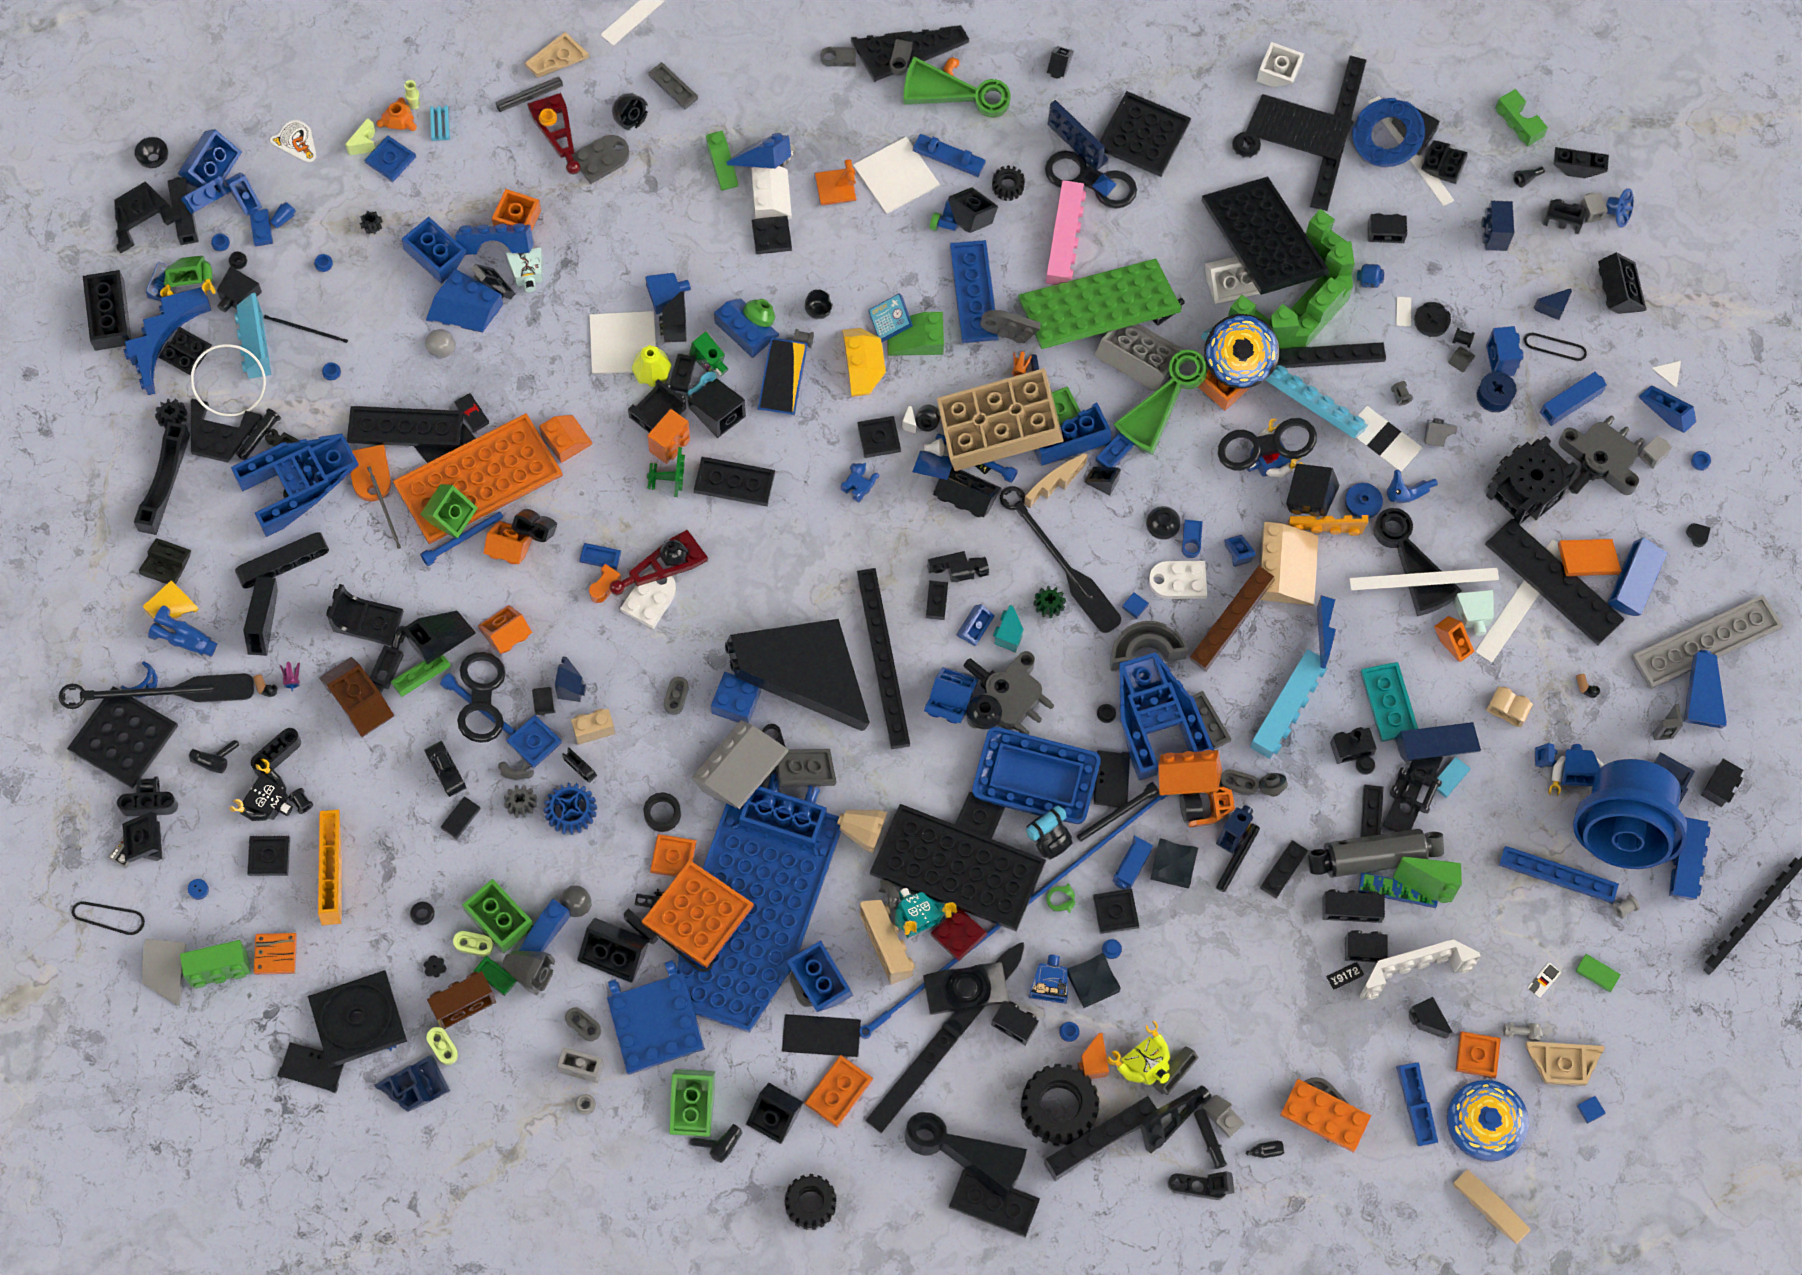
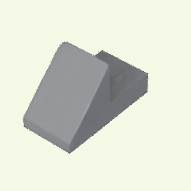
M1216 1094L1201 1109H1205L1213 1122L1230 1138L1245 1123L1231 1109L1232 1104Z

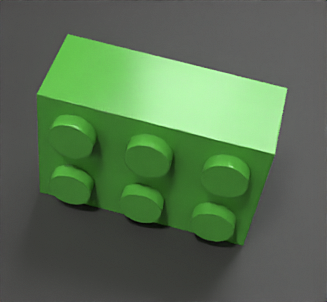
M491 879L462 904L465 913L503 954L533 928L532 920L494 879Z
M241 940L180 953L183 976L188 984L194 988H203L206 984L213 982L215 984L224 983L226 979L230 978L241 979L246 977L247 974H251L248 953Z

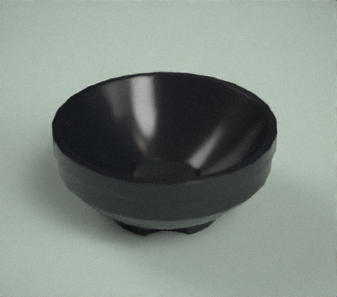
M157 137L144 138L136 145L134 150L136 160L146 168L159 167L168 158L166 143ZM157 154L159 157L156 161H150L148 159L149 156Z
M1160 506L1154 508L1146 520L1147 530L1155 538L1170 539L1180 529V517L1170 507ZM1163 514L1168 515L1170 521L1162 523L1159 520V516Z
M978 695L968 704L967 718L976 728L991 729L1000 722L1002 708L999 701L993 696ZM981 704H988L991 710L988 713H983L979 707Z

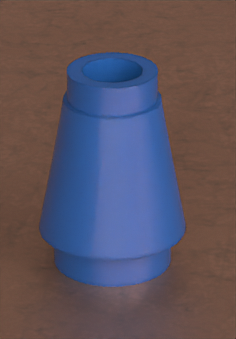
M285 201L283 204H280L269 222L278 229L294 217L296 210Z

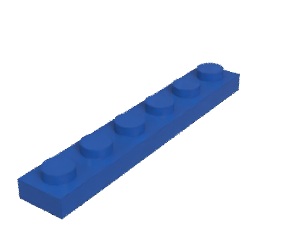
M1508 846L1503 848L1499 862L1501 867L1612 904L1619 883Z

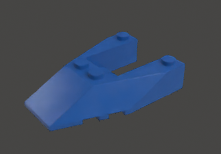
M341 433L322 436L314 440L303 439L295 443L287 444V442H283L232 466L231 470L242 492L277 475L289 497L255 512L265 536L268 537L283 530L316 505L359 464Z
M1156 652L1119 663L1121 725L1130 758L1139 781L1156 776L1159 770L1147 734L1178 725L1188 751L1214 750L1194 698L1183 688L1182 683L1173 676L1171 670Z

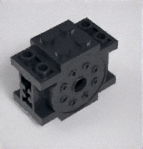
M1547 436L1541 440L1537 439L1532 445L1528 441L1523 446L1518 445L1512 451L1513 454L1510 457L1505 456L1499 462L1500 466L1496 469V474L1492 477V482L1487 487L1489 490L1486 496L1490 500L1495 498L1514 517V520L1519 525L1530 516L1538 520L1563 498L1578 468L1574 462L1568 464L1549 445L1551 440Z

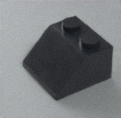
M973 187L953 194L948 198L956 224L962 227L964 231L972 233L993 224L998 205Z
M684 291L679 292L662 308V316H659L660 336L664 335V342H687Z
M768 1083L759 1093L746 1125L782 1144L804 1102Z

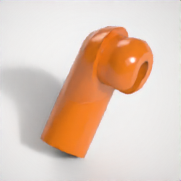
M954 57L949 58L943 67V71L954 76L953 69L959 66V60Z

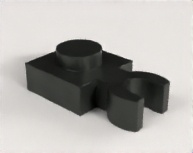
M271 429L273 437H264L267 444L273 447L283 442H287V444L299 442L297 438L285 432L280 436L275 429Z

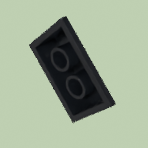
M1617 252L1599 260L1598 272L1602 277V289L1606 294L1608 309L1618 314L1646 311L1636 262Z
M952 466L947 480L938 479L933 495L942 502H950L958 509H965L976 517L984 518L989 513L1001 487L963 470L955 471Z
M594 918L586 928L577 961L632 983L645 957L650 939Z

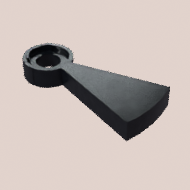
M1388 508L1378 515L1373 526L1374 536L1381 545L1397 548L1404 574L1443 572L1409 539L1413 531V522L1409 514L1399 508ZM1396 521L1401 525L1402 531L1396 534L1391 533L1386 529L1385 523ZM1455 583L1408 586L1417 616L1429 614L1443 608L1454 601L1457 593L1462 592Z
M920 1112L913 1115L909 1119L904 1133L905 1143L914 1153L928 1156L936 1154L941 1150L1003 1198H1006L1015 1186L1027 1149L947 1134L944 1121L939 1116L930 1112ZM921 1129L929 1130L934 1135V1138L922 1140L916 1132Z

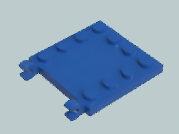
M673 960L665 962L669 977L622 993L620 984L616 979L608 981L612 996L607 997L628 1075L705 1050L685 974L683 972L678 974Z

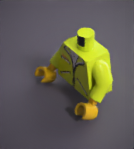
M1152 1021L1155 1026L1154 1030H1149L1147 1024L1145 1027L1146 1032L1152 1034L1153 1038L1150 1036L1122 1059H1120L1121 1056L1117 1051L1112 1052L1117 1060H1112L1110 1056L1107 1058V1062L1110 1065H1116V1069L1128 1081L1143 1082L1146 1085H1151L1156 1080L1162 1084L1169 1080L1170 1074L1167 1072L1170 1068L1168 1064L1170 1059L1169 1048L1161 1033L1158 1034V1024L1155 1021Z

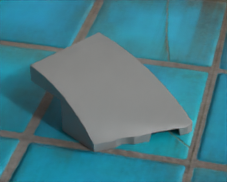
M145 939L142 984L173 1002L176 1006H180L183 991L181 986L183 970L180 953L186 952L187 944L185 942Z

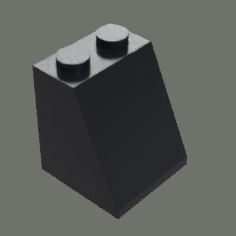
M717 378L707 382L702 390L698 393L694 392L688 399L689 409L717 439L746 417L745 399Z
M1296 464L1286 501L1289 512L1295 515L1309 514L1313 517L1327 516L1340 486L1334 469L1332 467Z

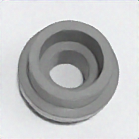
M583 1094L577 1098L575 1107L580 1114L588 1115L594 1111L596 1102L591 1095ZM588 1102L589 1107L583 1108L582 1104Z

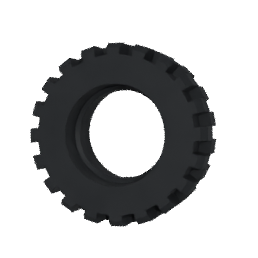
M1054 1064V1067L1051 1068L1048 1065L1043 1067L1042 1071L1035 1072L1033 1077L1026 1083L1020 1105L1021 1116L1025 1120L1026 1128L1032 1130V1135L1035 1138L1039 1136L1042 1138V1142L1046 1144L1048 1141L1053 1142L1054 1146H1059L1060 1143H1064L1065 1146L1069 1145L1072 1141L1090 1132L1096 1121L1100 1103L1099 1096H1097L1098 1090L1095 1085L1091 1084L1092 1079L1089 1076L1085 1077L1083 1071L1079 1068L1077 1071L1073 1070L1072 1065L1068 1064L1066 1067H1061V1064ZM1053 1088H1063L1070 1091L1079 1102L1077 1115L1066 1122H1058L1048 1118L1041 1109V1099L1044 1093Z

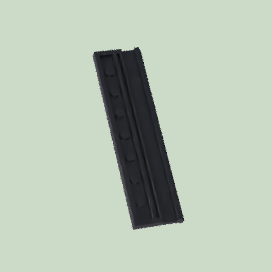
M1510 519L1485 543L1488 548L1597 646L1624 622L1625 619L1579 577L1566 576L1563 563L1514 519Z

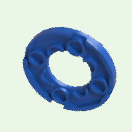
M1384 98L1369 104L1360 112L1353 127L1352 136L1357 152L1365 161L1379 167H1393L1410 160L1421 148L1425 137V125L1418 109L1408 101L1405 102L1396 98ZM1388 117L1397 118L1405 124L1407 130L1402 143L1397 147L1389 149L1376 146L1371 137L1372 129L1376 123Z

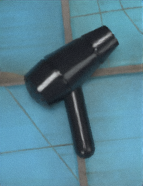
M234 740L215 754L192 749L189 753L190 762L198 764L211 772L222 774L228 764L224 756L239 746V742Z
M732 1124L719 1140L692 1138L690 1144L692 1146L712 1148L709 1152L711 1158L716 1162L723 1163L731 1154L743 1132L737 1125Z

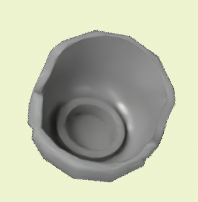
M437 329L431 331L427 336L425 346L430 354L445 358L453 353L456 342L448 331Z

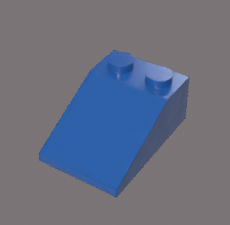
M774 133L741 150L727 161V165L776 169L791 157L789 136L782 135V133Z

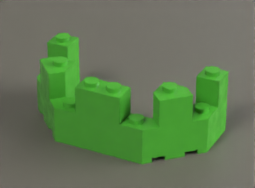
M1320 209L1310 219L1306 230L1307 237L1328 267L1329 275L1318 278L1291 309L1282 304L1272 314L1270 319L1257 311L1256 304L1243 295L1230 307L1228 316L1249 314L1262 319L1274 331L1279 349L1307 347L1346 304L1353 288L1351 274L1355 261L1352 242L1344 240L1332 231L1335 219Z

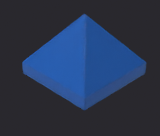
M1102 174L1092 187L1107 197L1117 184L1105 174Z

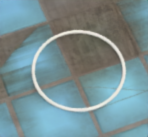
M232 344L216 345L204 351L197 358L191 371V387L197 400L200 402V404L212 413L229 417L242 415L245 413V411L234 414H225L217 412L209 408L207 405H205L197 395L194 387L195 368L199 360L206 353L220 347L237 348L243 350L244 352L252 356L261 369L263 376V388L258 400L245 411L252 410L263 397L266 387V377L264 369L260 361L247 349Z

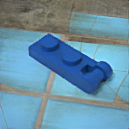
M219 176L187 194L181 200L189 212L193 214L231 191L223 183V178ZM217 185L220 192H217L214 186Z

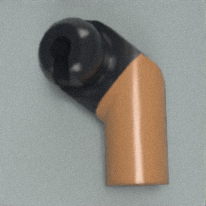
M261 674L253 677L259 694L267 697H273L277 694V686L275 684L272 686L271 684H265Z
M1585 674L1576 675L1579 691L1590 698H1596L1600 694L1598 686H1590L1587 683Z

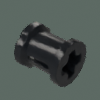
M1457 327L1452 343L1455 344L1457 342L1470 348L1475 332H1465Z
M303 788L296 789L288 796V799L293 801L298 808L299 814L307 812L314 805L304 794L305 790Z

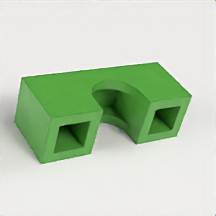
M1514 89L1500 97L1495 108L1497 113L1506 120L1508 126L1516 132L1519 140L1528 147L1542 139L1548 127L1538 115L1532 118L1521 116L1520 112L1523 111L1526 100Z

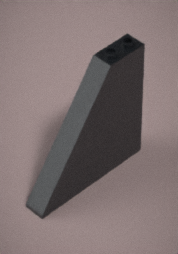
M839 619L731 634L725 642V651L730 656V668L734 671L736 678L860 731H864L869 725L870 721Z

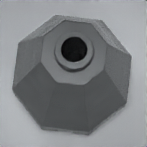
M512 951L503 959L505 971L529 993L536 996L539 994L538 990L544 991L554 970L550 969L551 964L555 965V959L546 952Z

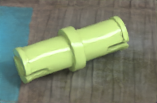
M408 80L404 84L406 89L405 97L409 102V107L417 109L420 105L419 91L416 89V83L413 80Z

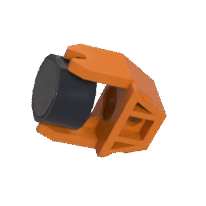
M1219 787V790L1216 792H1203L1208 794L1211 816L1207 819H1203V806L1199 793L1181 794L1180 809L1183 821L1185 823L1189 822V828L1214 825L1235 810L1232 790Z

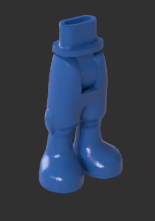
M163 605L154 618L155 623L149 629L148 638L153 640L158 638L165 639L174 647H181L200 655L213 656L218 643L212 641L211 637H207L203 632L187 624L185 621L173 619L167 606ZM162 625L172 628L175 632L166 630Z

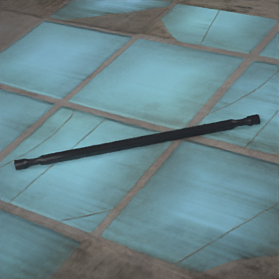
M264 315L265 319H271L278 323L348 343L347 339Z

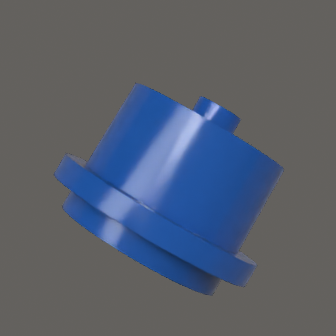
M1621 759L1605 764L1595 774L1591 794L1585 797L1576 808L1573 821L1576 838L1585 849L1598 859L1616 867L1646 869L1671 861L1683 851L1688 833L1687 821L1679 810L1681 787L1678 780L1664 767L1645 760Z

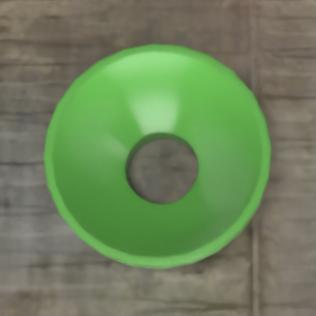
M765 299L750 300L743 308L745 316L756 325L770 327L774 323L775 313L773 306Z

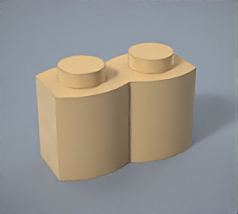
M1498 686L1486 711L1521 728L1533 703L1525 696L1515 695L1507 687Z

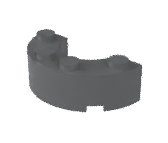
M1157 621L1137 622L1125 628L1115 640L1110 657V670H1119V663L1132 660V654L1144 647L1159 650L1167 662L1186 659L1187 645L1176 630L1173 631L1164 623Z

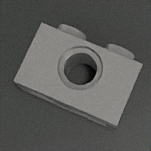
M563 1047L557 1068L559 1073L598 1083L604 1063L600 1057Z

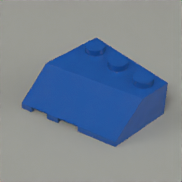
M454 269L434 296L426 321L442 322L444 325H457L463 329L483 333L503 306L502 296L493 289Z

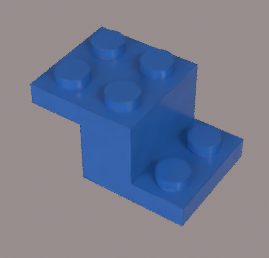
M942 667L935 678L924 712H927L932 717L945 718L950 723H961L967 713L968 704L971 701L973 691L979 679Z

